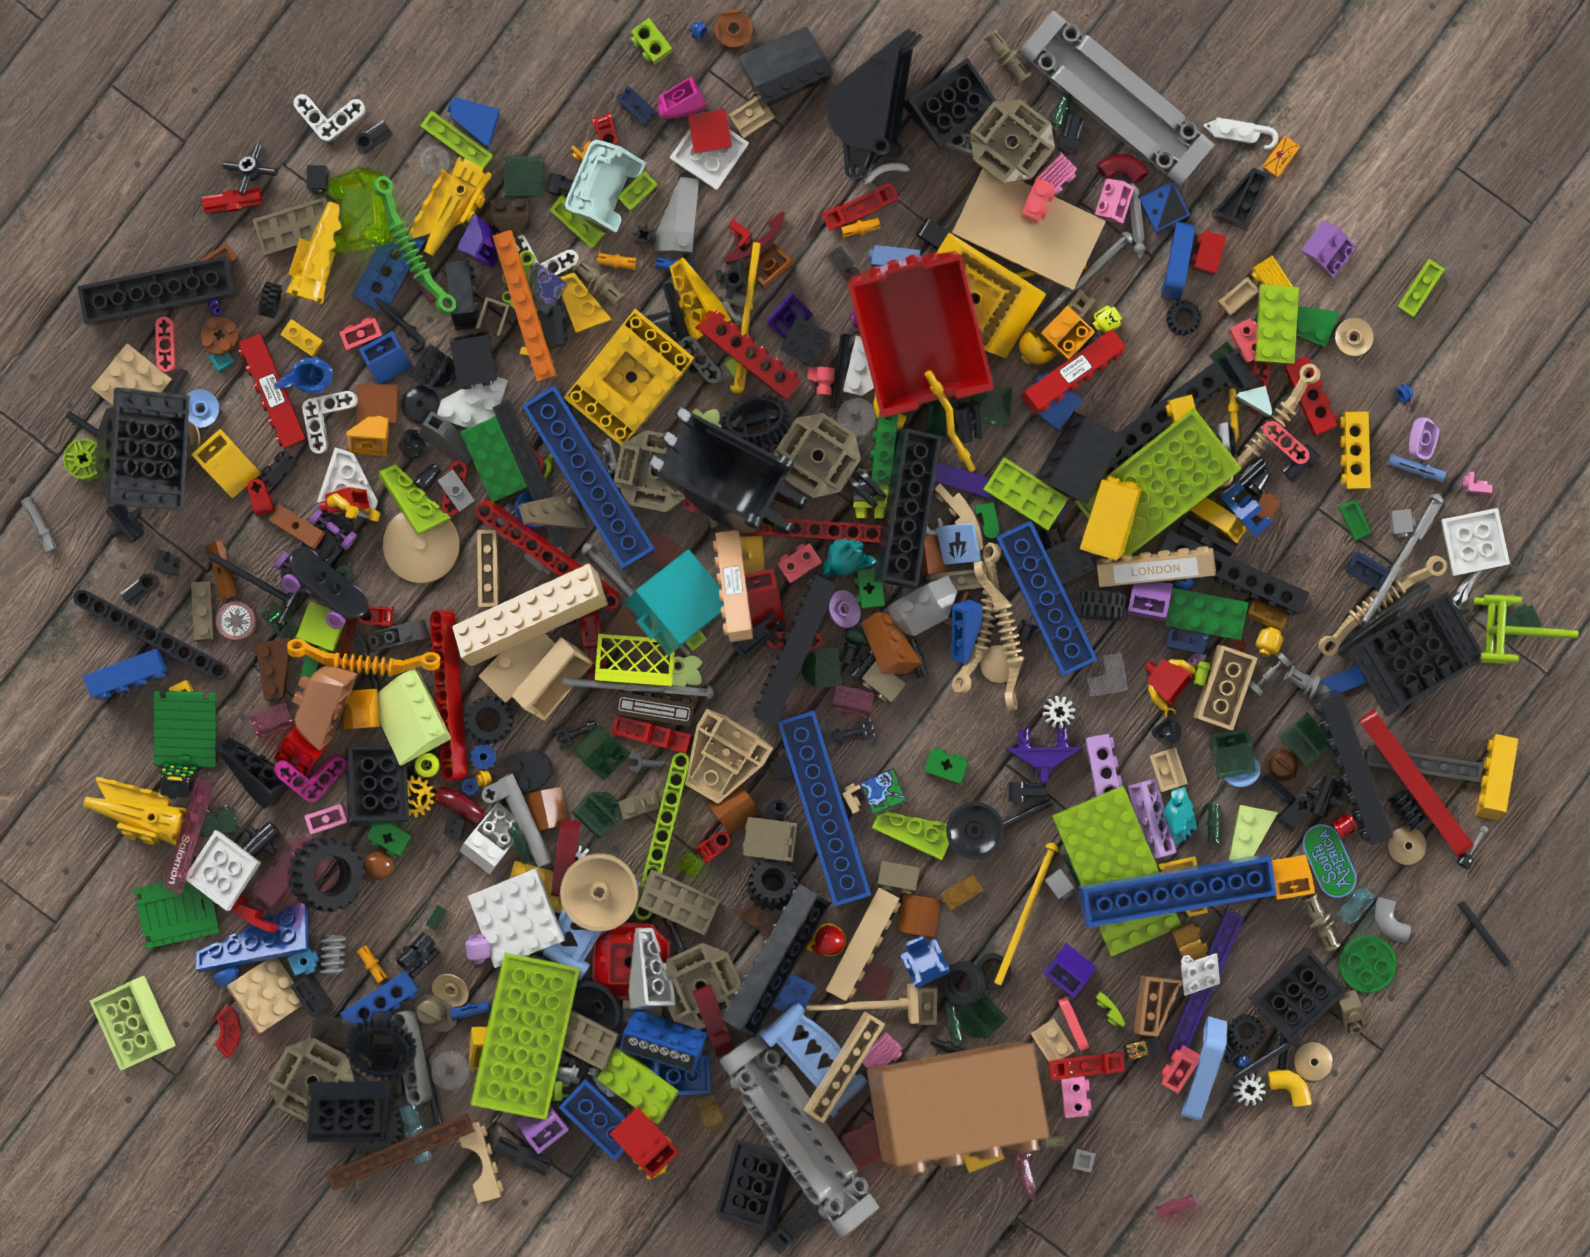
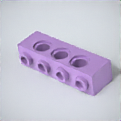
M1109 734L1085 738L1095 795L1103 794L1107 787L1115 789L1122 786L1121 777L1116 774L1115 769L1118 767L1117 757L1112 754V749L1115 748L1113 737H1109ZM1100 749H1104L1107 752V757L1104 760H1100L1097 757V752ZM1103 768H1108L1111 771V776L1108 779H1104L1101 776Z

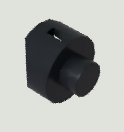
M406 430L399 441L398 447L402 455L408 459L420 457L426 448L423 439L418 437L419 433L417 430Z
M1169 716L1152 729V736L1166 746L1178 742L1181 736V726Z

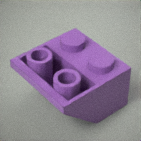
M1323 220L1301 251L1312 263L1334 278L1355 251L1356 246L1339 227Z
M1160 581L1134 584L1128 615L1166 622L1173 584Z
M551 1103L547 1120L523 1116L516 1121L525 1138L538 1154L570 1129Z

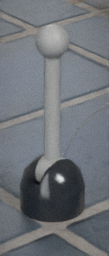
M1486 826L1480 828V833L1469 852L1461 854L1456 860V863L1463 868L1469 870L1472 866L1473 858L1471 854L1483 834L1487 833L1488 828Z

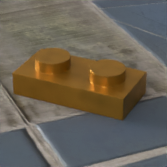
M1253 599L1246 617L1282 632L1289 614Z
M974 874L943 892L941 896L949 909L953 910L981 893L983 889Z

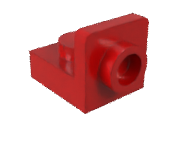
M733 219L728 225L731 229L729 232L738 239L742 237L737 247L740 249L742 247L747 248L752 241L750 238L751 232Z

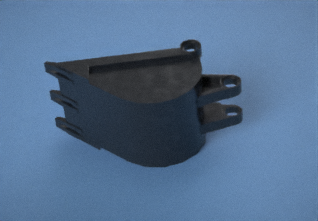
M910 28L898 35L871 56L869 60L843 78L832 91L828 102V120L834 134L843 141L845 173L849 178L859 181L865 180L869 176L877 154L887 155L892 159H898L903 155V146L898 143L904 109L902 103L906 97L913 48L923 37L921 34L917 35L916 31L912 32ZM892 145L899 147V153L895 156H892L889 152ZM859 167V173L856 175L855 170Z
M679 407L675 415L682 424L675 436L668 431H665L661 439L668 446L662 460L651 456L648 464L655 471L654 473L675 493L679 490L700 511L724 526L744 533H754L763 524L784 534H790L794 525L781 518L780 514L769 507L773 500L798 510H803L807 503L805 497L783 484L787 474L794 466V462L783 455L777 457L708 420Z

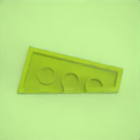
M396 464L379 471L378 476L417 536L450 521L451 517L447 513L444 514L439 509L440 506L434 501L432 502L421 488L418 489L412 483L413 480Z
M879 811L871 828L940 861L943 859L949 845L946 835L947 824L938 821H929L922 818Z

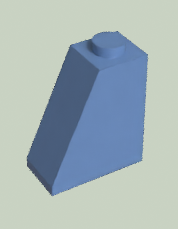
M875 245L874 250L869 252L868 261H872L871 267H880L887 265V261L892 259L901 261L905 260L906 256L917 254L918 257L920 256V250Z

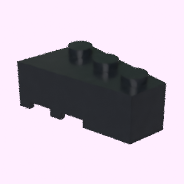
M1252 168L1232 192L1212 211V217L1248 231L1271 182V175Z
M469 260L446 263L449 295L456 301V308L451 312L455 330L475 329L478 323L477 313L479 308L478 302L474 298V295H477L476 284L472 282V278H475L474 267H470Z

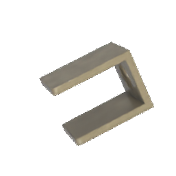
M486 297L476 330L481 332L490 304L504 308L505 311L497 332L498 339H501L511 306Z

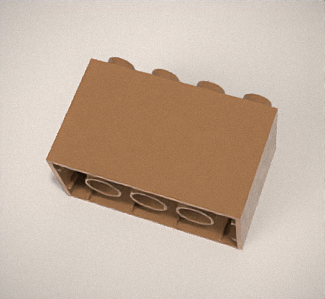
M1013 1041L866 1069L882 1161L894 1165L896 1172L902 1171L903 1174H913L926 1171L925 1161L932 1160V1164H940L941 1167L960 1165L964 1163V1153H969L970 1157H978V1160L992 1159L1002 1156L1001 1146H1006L1007 1150L1016 1149L1017 1153L1039 1149L1038 1139L1049 1137L1033 1044Z

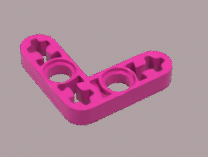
M339 754L330 756L310 780L287 761L278 762L274 767V772L280 780L306 801L315 802L345 770L346 761ZM335 761L339 762L340 766H336L333 763ZM330 768L334 773L331 774L327 769ZM280 769H286L291 775L288 777L284 772H281ZM322 774H328L329 778L326 782L322 783L319 781ZM297 777H301L302 783L298 786H294L293 780ZM311 790L315 793L314 795L308 794V791Z

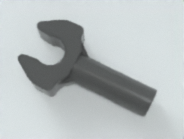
M640 753L628 756L630 759L638 760L637 766H628L633 772H639L642 767L663 768L664 761L646 760L641 757Z

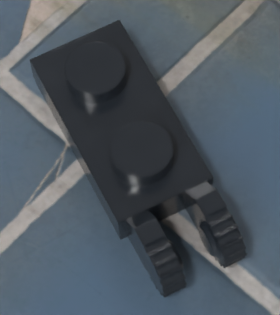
M770 611L762 620H759L752 626L753 639L735 641L732 643V647L747 659L782 627L783 621L777 619L768 628L766 625L776 616L773 611Z

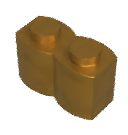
M1189 921L1171 929V934L1182 959L1185 955L1190 956L1193 961L1207 957L1206 952H1209L1205 941L1201 942L1199 938L1201 931L1197 923L1194 924L1193 921Z

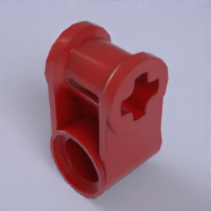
M610 112L598 118L592 117L599 139L604 141L607 137L614 138L612 144L618 145Z
M260 479L251 480L247 488L255 516L258 517L274 512V505L265 482ZM255 483L262 486L259 489V493L253 490Z
M369 607L368 611L372 614L371 619L363 621L362 618H358V620L364 625L394 626L392 615L395 607Z
M1343 814L1332 821L1341 839L1358 830L1350 814Z
M720 831L694 849L699 851L706 864L730 845L731 836L726 831ZM719 835L727 837L725 845H720L717 842Z

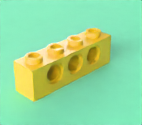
M1369 411L1345 412L1343 417H1340V428H1343L1340 446L1344 447V455H1341V466H1344L1341 483L1342 486H1345V490H1368L1371 488ZM1351 427L1358 429L1359 434L1357 437H1353L1350 434ZM1351 446L1358 447V456H1354L1351 454ZM1352 465L1359 467L1360 473L1358 475L1352 474Z

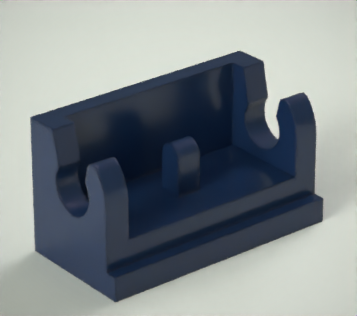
M626 87L624 93L616 97L617 102L644 127L658 114L631 87Z
M1359 551L1354 553L1345 568V571L1377 590L1383 585L1391 571Z
M1172 627L1169 629L1165 646L1171 649L1206 655L1210 634Z

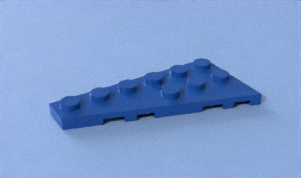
M299 901V903L291 907L289 905L283 908V911L276 915H269L263 918L278 925L276 932H268L251 924L245 927L244 931L238 934L233 933L229 935L228 939L220 943L216 942L196 952V970L201 973L308 952V906Z

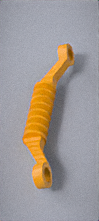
M301 639L290 640L287 644V653L292 657H301L306 654L328 667L339 668L342 666L343 670L349 667L350 672H354V669L357 668L358 674H361L362 669H365V674L368 675L370 669H372L373 675H376L377 671L380 670L381 676H384L385 671H387L388 676L392 677L420 666L429 671L440 667V656L434 652H428L408 660L390 658L388 663H386V658L383 657L380 663L377 656H375L373 662H371L370 656H367L366 660L363 661L362 655L356 660L355 654H352L351 658L348 659L347 653L341 659L340 653H325L310 646Z

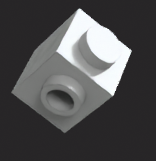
M1411 509L1389 512L1391 535L1397 534V538L1409 537L1408 533L1414 532L1413 528H1416L1415 517H1412Z
M1058 869L1044 879L1057 899L1062 897L1064 900L1072 894L1071 890L1074 887L1061 869Z

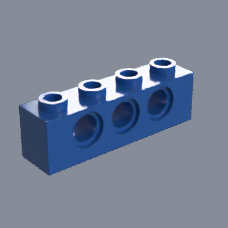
M404 971L342 1011L341 1015L351 1029L352 1026L356 1027L357 1022L362 1023L364 1019L360 1015L362 1008H367L370 1016H372L373 1011H387L390 1009L392 1012L401 1006L399 1002L405 998L409 1001L416 997V991L419 990V987L409 976V972ZM394 987L401 988V997L398 998L393 995ZM379 997L384 998L386 1001L384 1008H380L376 1004V1000Z

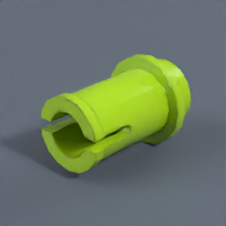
M1199 661L1198 665H1196L1198 668L1193 684L1205 687L1208 671L1211 668L1209 663Z

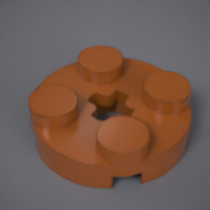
M737 9L723 12L715 23V35L719 42L725 47L735 49L744 46L750 41L753 33L751 19ZM732 24H735L736 27H739V30L736 31V34H732V32L728 30V28H731Z
M211 317L202 327L200 338L202 345L211 354L221 356L231 350L233 351L237 347L240 334L237 326L226 317ZM222 332V334L225 335V337L220 338L219 341L217 340L216 334Z

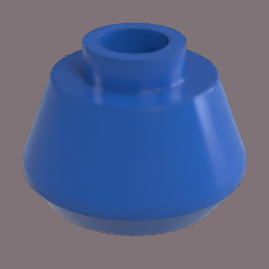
M231 967L220 971L214 975V980L221 988L225 987L228 990L226 986L239 978V969Z

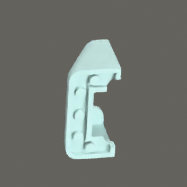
M594 140L588 146L565 201L566 209L609 231L617 233L621 223V216L614 212L618 202L617 196L622 192L628 177L637 178L641 175L646 162L618 145Z

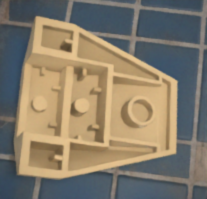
M706 709L696 728L685 785L719 804L764 765L773 747L758 734L731 718Z

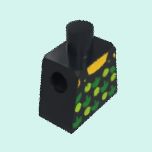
M162 763L161 795L167 796L169 799L189 797L198 785V767Z

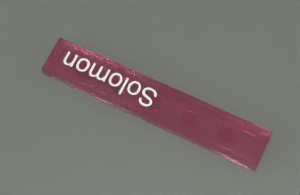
M196 777L163 889L182 894L215 784L213 782Z

